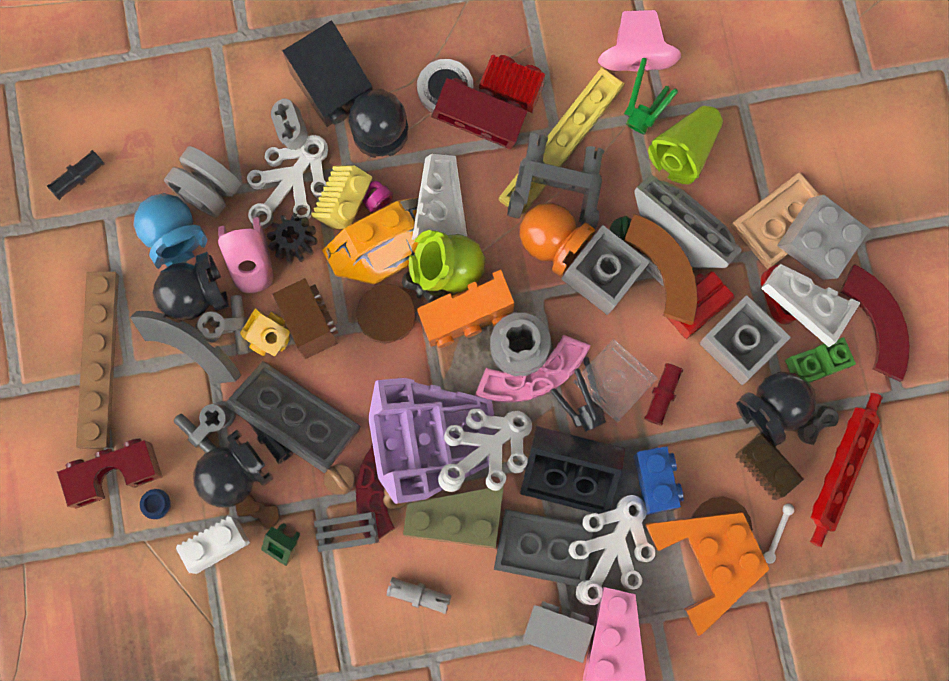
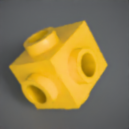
M256 308L240 332V335L251 343L249 348L262 356L269 353L275 357L278 351L282 352L290 341V336H288L290 331L284 325L285 320L272 311L269 315H266Z

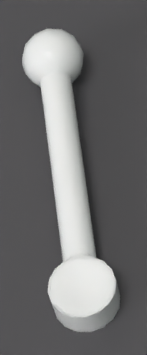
M788 503L783 506L784 514L769 551L763 554L768 564L776 560L775 550L789 515H792L795 510L792 504Z

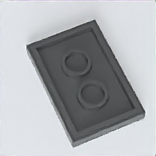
M505 509L494 570L578 586L580 582L586 580L590 554L585 559H574L569 553V547L574 541L593 539L594 532L587 531L583 524ZM578 544L575 548L577 555L580 556L584 552L581 544Z

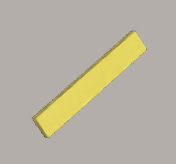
M601 67L548 134L543 162L562 167L623 89L625 83ZM518 174L499 197V201L507 207L509 206L511 194L515 191ZM531 182L528 202L523 206L521 217L547 185Z

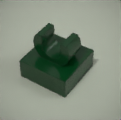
M283 523L277 529L274 527L269 529L265 534L261 550L287 566L293 558L300 533L296 532L291 538L283 533L287 525Z

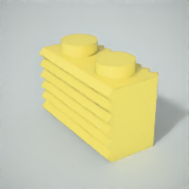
M355 165L333 166L334 171L330 172L331 176L328 177L329 181L323 187L322 196L318 197L319 202H316L315 212L311 213L313 218L332 229L343 230L352 225L373 179L372 176Z

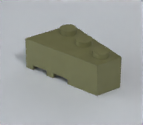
M503 487L497 491L486 488L408 503L403 535L410 538L496 549Z

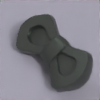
M407 272L402 278L403 287L415 290L417 298L424 296L430 303L443 297V289L437 291L422 290L420 284L412 281L410 272Z
M821 406L817 415L811 417L805 426L798 429L799 439L806 444L814 445L818 433L824 427L837 425L839 416L835 409L829 406Z

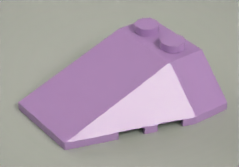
M408 378L375 381L369 413L378 479L395 504L425 500L442 491L443 489L438 482L442 468L448 464H458L480 447L463 444L457 446L448 445L445 442L444 435L449 426L458 425L464 432L495 435L497 433V429L487 427L472 429L466 423L469 411L474 408L481 409L485 415L494 416L492 400L458 391L456 393L446 391L435 385H423ZM477 416L471 417L475 422L481 421ZM449 433L452 438H459L456 433ZM489 456L466 473L465 478L488 467ZM448 472L451 478H458L455 473Z

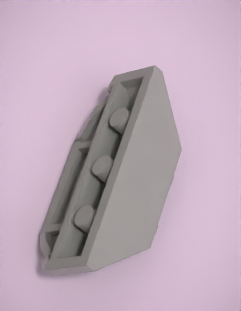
M650 175L634 190L640 216L656 223L670 234L686 254L691 267L726 268L742 251L739 245L735 243L734 237L726 225L681 188L668 182L659 181L657 177Z

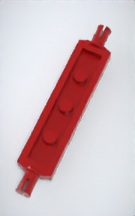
M870 393L866 407H855L852 417L847 422V429L841 444L836 449L835 458L824 478V485L813 505L810 516L816 524V529L810 540V543L822 548L828 531L834 532L837 528L880 422L877 410L883 397L879 394Z

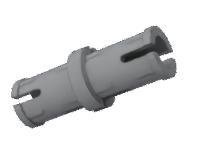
M395 577L391 578V586H388L387 596L411 602L412 606L416 608L423 606L443 614L447 613V605L450 604L451 600L450 594L447 595L428 589L422 583L415 585Z

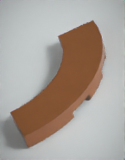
M633 214L624 242L643 253L659 269L666 294L663 316L692 325L697 306V287L695 276L686 254L675 239L663 228L642 216Z

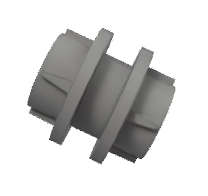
M512 313L503 317L494 326L490 337L491 356L495 364L503 372L513 376H528L537 372L545 364L551 347L550 334L545 324L536 316L528 313ZM522 336L531 341L530 351L523 350L520 353H516L509 348L510 339L515 340Z

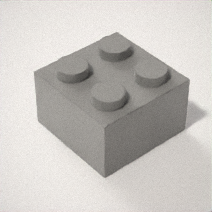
M820 195L808 199L777 246L822 280L838 279L870 229L828 197Z
M602 225L561 279L608 315L650 261Z
M746 295L699 344L743 385L791 337Z

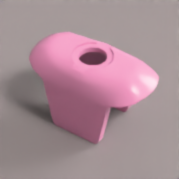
M655 10L624 11L621 16L616 46L603 52L598 59V63L602 67L611 71H638L642 58L647 59L645 71L667 69L679 61L681 53L677 48L664 41Z
M259 217L253 218L254 230L240 229L227 233L225 226L218 227V244L235 286L245 293H257L265 290L272 284L274 278L268 243ZM246 260L253 261L256 264V267L251 271H242L238 266Z

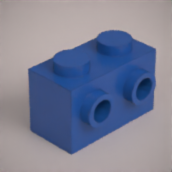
M667 446L637 452L633 458L642 499L646 506V515L680 508V501H684L681 484L675 483L673 471H677V464L674 453H669Z

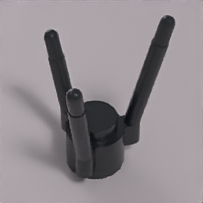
M585 357L583 361L592 398L580 369H575V375L586 405L578 408L579 415L555 388L551 389V393L572 418L575 426L582 425L585 432L607 422L588 357Z

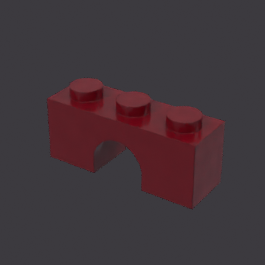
M141 438L132 439L123 444L124 448L116 451L105 449L95 453V458L84 462L83 459H78L65 465L66 469L57 471L67 507L78 509L105 499L102 482L104 477L113 470H120L126 485L133 488L163 478L153 445L145 440L142 441Z

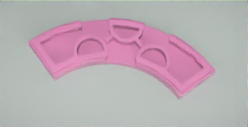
M563 335L557 347L547 357L545 364L537 372L528 376H513L503 371L486 368L475 396L503 403L523 402L543 396L551 392L552 388H558L575 373V369L580 367L591 345Z

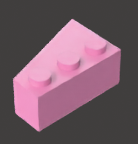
M603 587L602 597L597 607L595 627L591 636L583 681H646L636 594Z

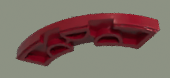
M854 264L851 266L840 293L860 302L859 306L867 316H870L874 324L877 351L873 370L901 382L907 371L910 351L909 334L903 313L889 290L875 276Z
M372 443L360 466L357 477L356 512L357 514L375 512L378 538L381 539L395 530V527L389 516L388 508L383 502L385 488L378 479ZM359 520L360 527L369 525V520ZM370 531L363 532L365 538L371 537Z

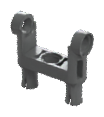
M531 133L529 135L530 139L526 158L520 161L515 191L512 192L507 216L518 219L521 217L523 206L528 202L531 182L584 194L579 222H581V226L584 223H588L596 229L599 220L597 205L602 184V176L599 172L604 150L598 148L595 151L596 147H586L583 169L580 172L557 167L543 162L548 137L541 135V138L538 139V133Z

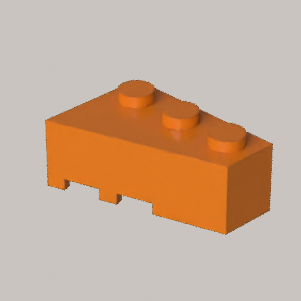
M501 270L492 273L494 279L478 286L475 281L467 285L468 290L455 295L449 293L417 308L418 316L430 347L437 345L438 348H443L454 343V338L465 335L466 338L475 336L482 332L481 328L491 324L494 327L503 317L514 312V301Z

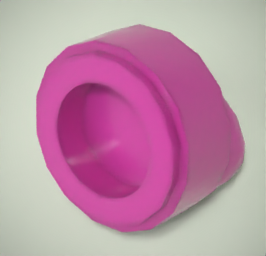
M372 181L364 196L363 203L373 214L390 203L393 193L380 182ZM376 188L377 190L369 197L370 191Z

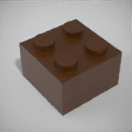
M306 278L272 293L294 342L305 359L338 344L334 335L339 334L329 312H322L326 305L315 284L309 286Z

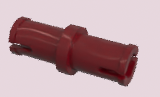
M669 363L664 365L665 367L658 386L653 387L652 394L654 396L644 417L646 421L659 426L663 425L670 402H674L676 398L674 392L684 371L682 368Z

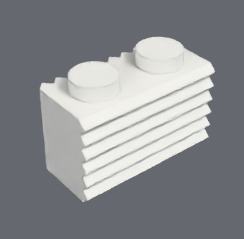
M227 516L226 520L221 519V522L216 523L215 527L210 525L209 530L205 529L204 533L199 532L198 536H193V539L188 538V541H183L182 545L177 544L176 550L187 571L197 574L247 546L250 542L239 521Z

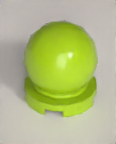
M424 231L414 241L418 243L415 255L409 256V272L412 281L420 284L422 290L437 291L444 289L452 293L468 290L467 285L475 281L478 283L485 272V256L479 244L461 234L447 235L440 231Z

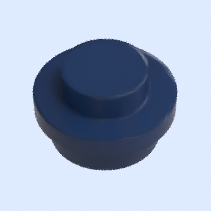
M160 489L147 491L140 500V510L149 519H161L168 514L171 508L169 495Z

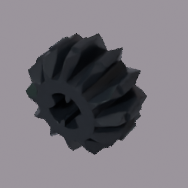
M293 213L291 220H287L285 215H281V224L272 222L271 226L275 231L267 233L268 239L272 241L268 247L271 251H276L275 256L278 260L286 256L287 263L292 264L295 256H297L300 262H303L304 257L302 254L304 252L308 255H313L314 252L310 246L316 245L318 240L313 236L316 233V229L314 226H309L308 218L304 217L299 221L298 215ZM296 234L298 239L293 238L294 242L289 243L287 238L292 239L290 235Z

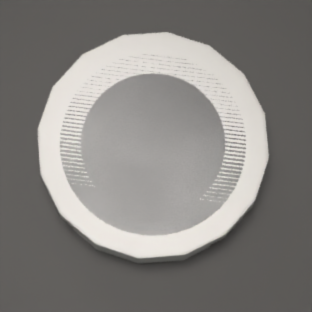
M439 59L429 63L421 71L417 80V92L422 105L433 113L446 78L451 80L453 78L461 79L468 83V87L473 88V78L469 70L462 63L452 59Z

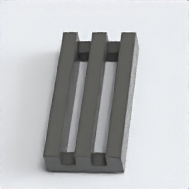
M375 512L314 521V526L317 527L318 531L316 534V540L319 539L318 552L379 543ZM369 520V525L325 531V526ZM369 531L371 534L370 538L327 544V538Z

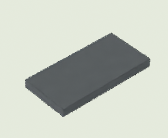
M264 361L259 364L226 401L227 408L323 473L327 472L360 429V425Z

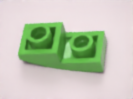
M844 337L838 339L830 347L822 344L815 349L791 356L785 360L790 373L804 376L809 383L856 365Z

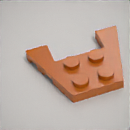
M742 512L645 524L658 551L687 538L713 593L712 596L684 608L698 636L702 635L769 570L767 562Z

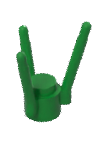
M646 58L641 59L630 102L624 112L629 117L625 124L643 135L646 134L649 127L652 128L658 116L678 93V90L675 88L665 98L670 89L669 86H665L650 108L639 104L638 108H635L647 62Z

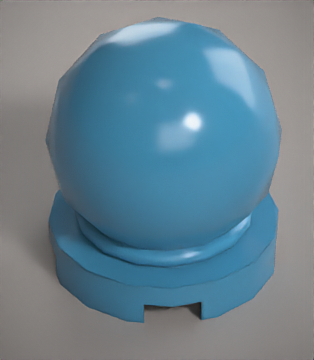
M166 193L151 195L140 203L134 215L133 225L136 234L146 247L151 248L149 256L157 269L163 264H166L168 267L172 264L187 262L195 257L192 251L199 245L204 248L208 241L202 228L198 225H193L194 220L189 207L177 196Z

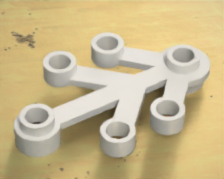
M317 135L308 136L306 143L297 150L289 148L278 149L276 147L266 150V162L272 167L281 165L283 160L299 159L292 167L267 171L252 170L249 172L247 181L253 189H261L266 183L281 181L264 204L258 203L250 208L248 217L252 225L253 218L265 214L267 219L261 222L263 229L269 227L274 218L272 213L292 187L295 199L293 212L298 215V210L305 207L308 211L305 215H298L299 220L304 217L308 219L311 217L312 210L306 199L303 173L310 165L313 176L311 184L312 194L316 198L321 197V193L316 192L315 188L318 185L326 186L322 161L328 155V145L322 137ZM312 147L319 148L316 154H310L309 150ZM276 153L279 155L277 160H269L271 154ZM261 176V181L259 183H252L253 177Z
M474 408L469 411L466 418V423L470 428L480 429L481 427L499 429L500 431L495 435L464 432L458 425H451L447 428L444 439L448 445L480 446L458 464H448L442 468L438 482L441 488L448 492L460 489L464 482L465 474L488 456L489 474L486 478V485L491 490H500L506 482V475L502 471V445L509 439H511V456L507 462L509 470L514 473H521L528 463L527 457L523 454V439L532 430L530 418L520 411L509 412L505 417L485 415L481 409ZM477 416L481 421L475 422L471 417ZM513 422L519 423L522 427L515 426ZM454 432L459 438H452L449 433ZM513 460H519L522 463V465H515ZM448 472L455 473L458 478H451ZM491 477H498L501 483L493 482Z
M635 495L625 496L620 499L616 509L600 514L590 513L584 517L583 526L589 532H597L605 524L619 522L613 533L587 541H574L569 547V553L574 559H585L590 553L605 549L590 580L580 582L576 588V597L582 604L596 605L600 602L603 593L602 584L616 556L622 573L621 583L623 587L634 590L641 586L642 577L640 573L634 571L625 540L630 529L636 545L634 550L636 559L641 562H650L654 559L655 549L647 542L642 525L647 511L645 503L640 497ZM631 505H634L636 508L634 516H631L629 513ZM591 517H595L597 520L595 528H592L589 524ZM578 544H581L584 549L583 554L580 556L575 551ZM643 547H646L649 552L646 558H643L641 555ZM631 574L635 577V583L632 586L628 583V577ZM590 587L596 590V595L592 599L588 596Z

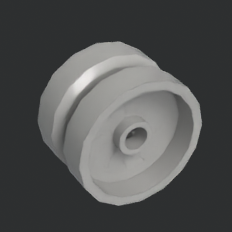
M188 146L179 158L184 169L173 167L165 177L164 182L186 202L202 212L217 218L226 206L224 199L220 195L232 197L241 186V183L234 174L215 159L194 147Z

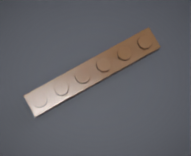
M87 272L76 439V447L79 449L110 448L119 274L117 272Z

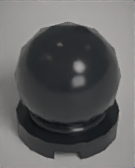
M383 89L367 90L355 99L350 109L349 125L355 145L362 153L370 157L393 156L403 148L408 140V123L405 108L394 94Z
M208 252L197 255V263L195 265L186 262L168 266L160 272L152 293L157 308L163 314H166V317L177 321H187L204 314L209 305H213L216 311L229 307L227 292H220L216 279L221 278V275L213 257Z
M780 371L766 377L758 386L756 395L747 392L741 396L736 405L746 424L752 421L760 433L763 432L776 447L786 440L784 431H795L807 424L815 413L816 397L814 388L804 376Z
M238 430L227 437L230 443L228 447H216L206 452L197 461L193 472V484L198 496L207 504L218 508L233 507L243 502L251 493L254 482H259L264 486L273 479L270 472L265 475L261 470L265 464L250 443L247 441L242 444L238 440L242 436Z

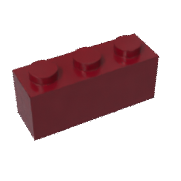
M446 78L431 117L511 150L517 141L528 111L521 109L522 106L514 101L507 100L504 102L495 98V95L490 91L484 89L478 91L468 87V83L461 79L453 78L451 80Z

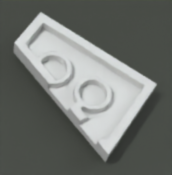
M430 154L425 158L412 240H415L422 232L427 230L440 231L447 235L461 234L467 236L456 156Z

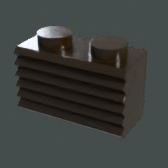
M763 432L736 453L735 458H740V463H744V467L748 468V472H752V477H756V481H760V486H764V490L768 491V495H772V500L785 497L804 480Z

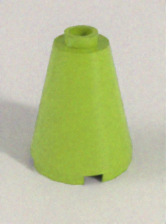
M701 106L654 138L648 148V154L655 168L659 172L663 168L666 172L670 173L667 178L679 184L693 183L699 177L722 127L723 119L720 112L711 106Z

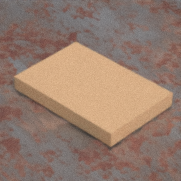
M799 172L735 220L731 226L762 264L769 269L788 255L777 245L808 199L820 195Z

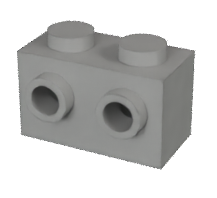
M543 601L540 607L534 605L522 642L583 663L595 627L588 624L589 617L575 612H571L570 617L558 613L560 607Z

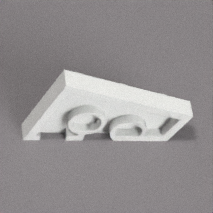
M782 264L773 270L761 288L828 347L837 342L860 305V302L854 299L846 300L838 296V292L829 287L823 289L813 284L811 278Z

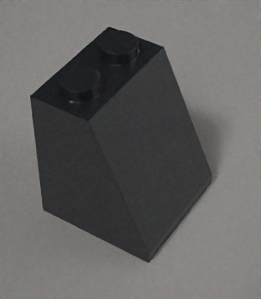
M332 20L282 50L290 74L326 127L344 121L350 113L355 99L367 90H373L371 83Z

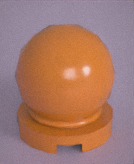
M555 203L537 205L525 214L520 223V238L524 249L530 256L540 261H553L552 272L561 278L581 253L579 248L586 240L590 241L596 232V229L588 223L577 227L574 216L565 207Z

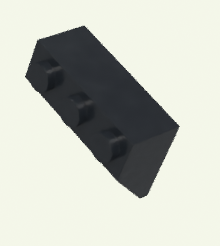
M536 426L520 494L591 513L600 514L610 511L622 473L625 448Z

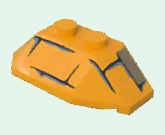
M419 197L396 201L344 228L322 249L335 276L376 284L409 267V256L415 255L418 245L417 242H414L415 240H412Z

